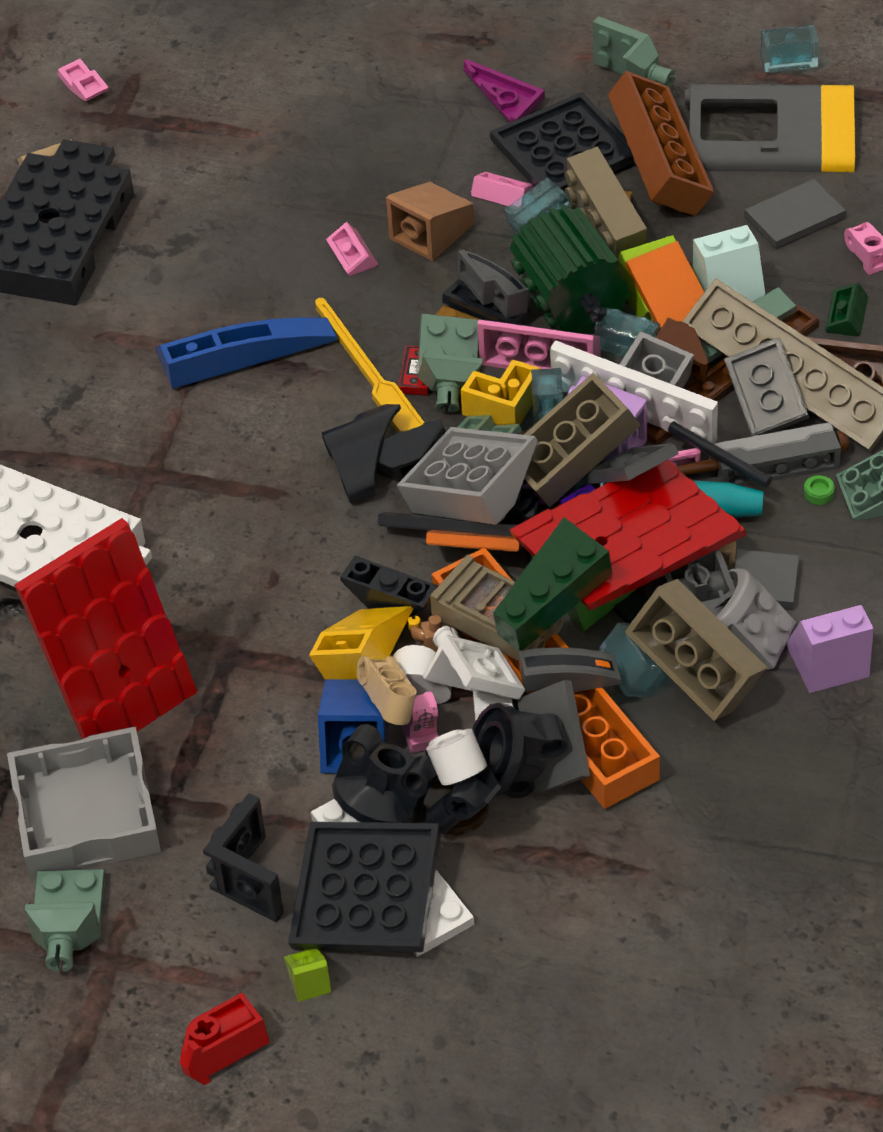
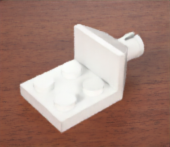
M443 626L434 633L433 642L438 650L423 675L424 680L473 692H478L479 690L489 692L499 698L510 697L520 699L525 688L499 648L459 638L456 629L453 627L450 629L449 626Z

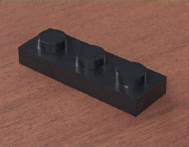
M459 279L442 295V303L478 317L481 320L524 325L530 319L531 309L528 308L527 313L506 318L494 303L482 305L468 286Z

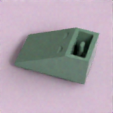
M882 450L836 474L854 521L883 516Z

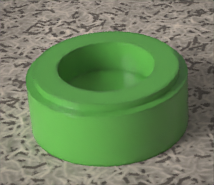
M816 475L805 481L804 497L808 502L815 505H824L829 503L834 497L835 485L830 478Z

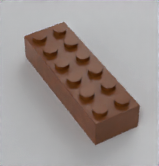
M625 71L608 96L627 140V145L630 147L634 157V162L637 164L642 176L641 179L647 188L649 198L659 206L665 205L675 209L677 212H685L696 216L714 194V190L670 88L664 84Z

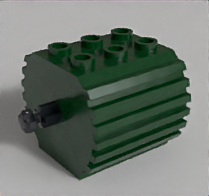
M566 205L560 206V210H556L553 207L549 209L550 212L545 214L543 211L539 213L538 218L532 217L529 219L530 223L525 226L523 224L519 227L521 231L518 234H513L511 237L513 242L509 248L514 259L510 262L518 276L522 275L518 278L519 281L528 289V292L533 294L530 297L538 311L543 310L546 312L543 316L551 329L556 327L560 331L581 334L597 333L598 328L602 327L604 329L608 326L607 322L610 320L613 322L617 318L616 314L619 311L620 313L624 311V304L627 298L632 296V293L618 259L579 207L574 210L568 209Z

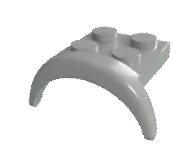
M743 568L730 569L731 577L738 578V583L732 597L716 617L768 667L767 670L775 667L796 621L749 571Z

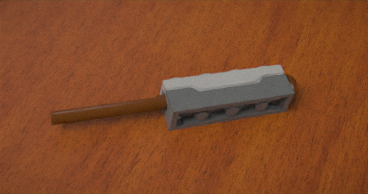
M831 422L714 444L771 476L772 481L838 469L840 467V455L849 447V438L841 431L834 432ZM713 457L704 461L676 465L678 470L685 476L716 471L719 482H728L740 486L758 484Z

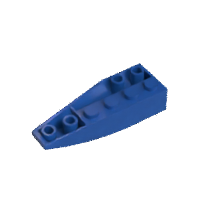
M298 317L269 319L210 330L155 346V351L171 388L174 389L337 341V336L328 318Z

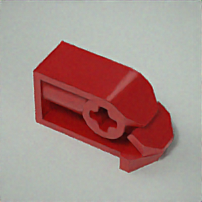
M243 993L199 1015L190 1022L186 1029L180 1057V1066L185 1075L206 1085L210 1083V1075L270 1043L263 1018Z

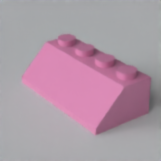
M478 320L477 323L479 358H483V366L507 369L511 361L516 360L539 367L540 374L551 375L550 348L555 340L601 357L600 336L489 320Z

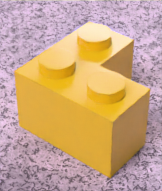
M512 360L500 379L473 371L461 389L462 415H491L495 425L521 424L540 394V368Z

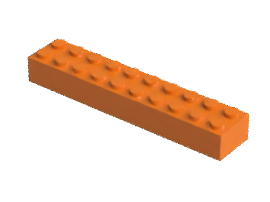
M485 547L469 555L474 558L475 562L512 580ZM464 558L432 573V583L439 586ZM478 586L463 605L475 611L476 604L482 603L491 592ZM496 595L486 606L485 612L480 614L494 620L493 612L503 599ZM461 631L467 640L485 644ZM553 634L544 646V648H569L558 634ZM502 653L523 685L519 661ZM602 687L574 692L590 776L581 779V781L601 806L606 809L659 781V754ZM524 691L521 697L533 693L535 691Z

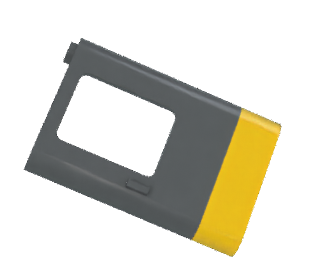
M691 84L690 89H685V106H690L689 134L705 170L855 171L854 85ZM701 106L777 107V139L774 141L703 140L700 137Z

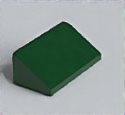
M859 282L833 290L825 327L827 333L848 336L861 335L868 296Z

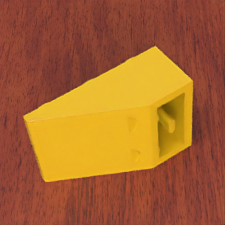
M411 606L359 609L322 631L309 657L324 679H358L357 663L361 656H368L370 659H385V657L390 656L413 608Z

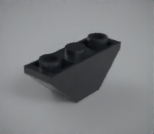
M441 419L425 422L419 427L400 431L393 436L384 438L376 473L400 482L445 434L446 430Z
M356 555L340 576V581L368 609L411 606L413 611L410 616L425 610L431 601L430 595L438 587V585Z

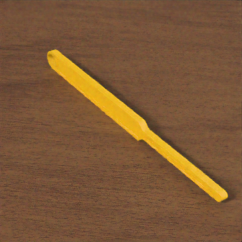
M324 298L316 299L315 306L317 312L322 318H328L337 339L373 387L372 399L379 407L385 404H400V411L390 423L395 431H407L425 423L396 383L382 378Z

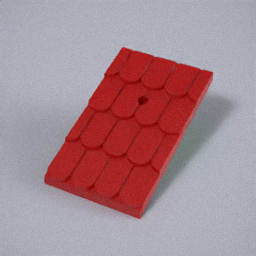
M669 460L629 481L608 482L588 494L578 495L551 511L547 509L509 529L511 535L534 558L563 517H565L609 551L612 575L566 613L583 631L587 630L613 609L617 603L624 600L639 587L747 535L746 530L733 516L725 512L713 498L707 496L694 481L687 478Z
M123 518L14 584L81 739L135 726L138 732L158 719V716L161 717L184 702V699L187 700L197 693L185 656L179 648L170 620L166 617L150 570L146 567L134 533Z

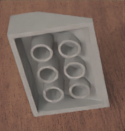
M450 427L397 484V487L412 513L497 525L515 505L538 440L535 436Z

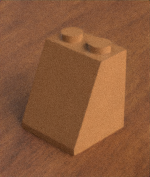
M430 181L389 194L386 197L389 239L431 261H434L474 225L473 203Z

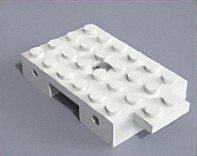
M0 465L1 582L14 586L17 582L121 518L129 524L131 531L134 533L146 565L152 559L151 550L143 547L145 538L140 518ZM37 525L43 529L40 536L31 535L24 539L19 535L26 526Z

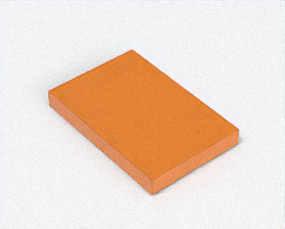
M678 241L640 255L625 263V267L658 331L661 330L667 318L682 322L704 294V290Z
M430 530L426 535V543L428 545L476 549L485 547L489 550L515 552L523 547L511 536Z

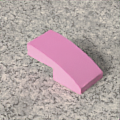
M81 59L58 69L59 78L74 94L84 101L109 91V87L95 70L90 71Z

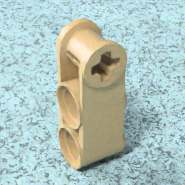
M361 656L357 663L358 681L370 696L371 701L376 705L382 718L395 725L408 724L411 720L417 691L407 679L405 672L401 670L393 656H387L385 659H370L368 656Z

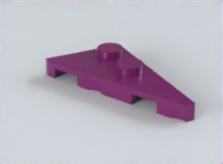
M468 59L464 61L463 71L510 123L529 115L545 99V90Z

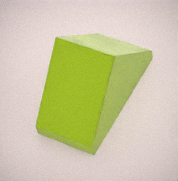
M318 949L304 950L284 956L298 1002L331 993L327 962Z

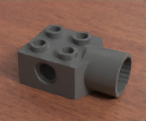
M720 548L658 578L659 586L678 579L715 616L725 607L736 589Z

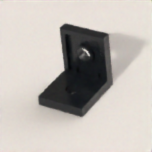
M248 793L241 803H237L233 807L230 817L222 827L219 826L215 829L210 842L203 849V854L211 858L206 865L207 874L215 877L209 887L211 890L277 923L284 913L278 874L249 860L266 838L260 798Z

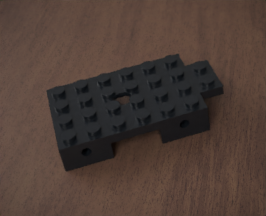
M63 139L53 157L27 153L0 202V293L77 305L96 268L93 250L104 229L116 230L134 195L130 169L110 166L115 157L114 147ZM39 218L50 220L48 223H43L39 220Z

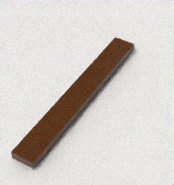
M798 305L796 306L795 313L781 321L806 337L819 327L820 319ZM723 360L707 372L705 382L697 379L684 389L718 402L735 388L725 360ZM647 423V440L653 445H659L673 435L663 428Z

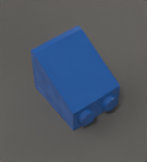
M325 679L318 712L321 773H337L343 759L342 746L360 725L368 724L375 727L381 734L382 742L388 743L389 722L382 718L381 713L371 701L370 696L358 679Z

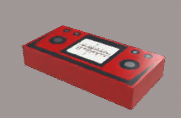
M406 345L398 388L403 394L428 396L429 388L417 377L419 346Z

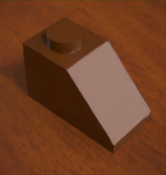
M667 318L656 338L694 354L690 377L705 382L707 379L708 359L695 328L690 327L684 322Z

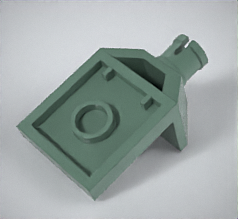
M600 16L593 21V64L622 75L625 71H629L669 86V88L672 87L676 72L673 69L659 65V55L648 34Z
M421 314L417 377L432 391H437L436 409L438 411L444 412L447 402V413L458 411L459 394H461L462 387L473 371H480L483 358H477L478 320Z
M104 869L37 871L34 904H25V913L33 941L47 951L45 965L48 969L59 972L60 960H63V972L70 970L73 967V951L82 950L100 939L106 878Z

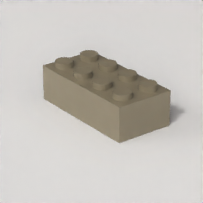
M598 146L567 158V170L564 172L568 187L565 188L566 197L570 204L574 203L577 208L579 207L616 258L618 259L621 251L646 244L647 228Z
M592 373L524 434L535 436L538 440L524 480L551 507L640 427L641 424L623 402Z
M678 579L657 587L625 630V633L713 721L732 713L768 668Z

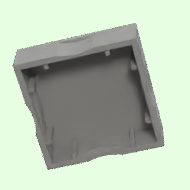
M136 726L92 735L75 742L48 744L7 753L12 788L19 812L18 824L23 854L30 880L37 879V871L80 870L161 853Z

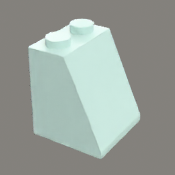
M748 225L693 239V271L704 292L713 280L717 278L752 302L765 295L759 245Z

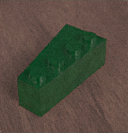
M563 517L494 610L493 615L498 636L517 651H522L612 575L609 551Z

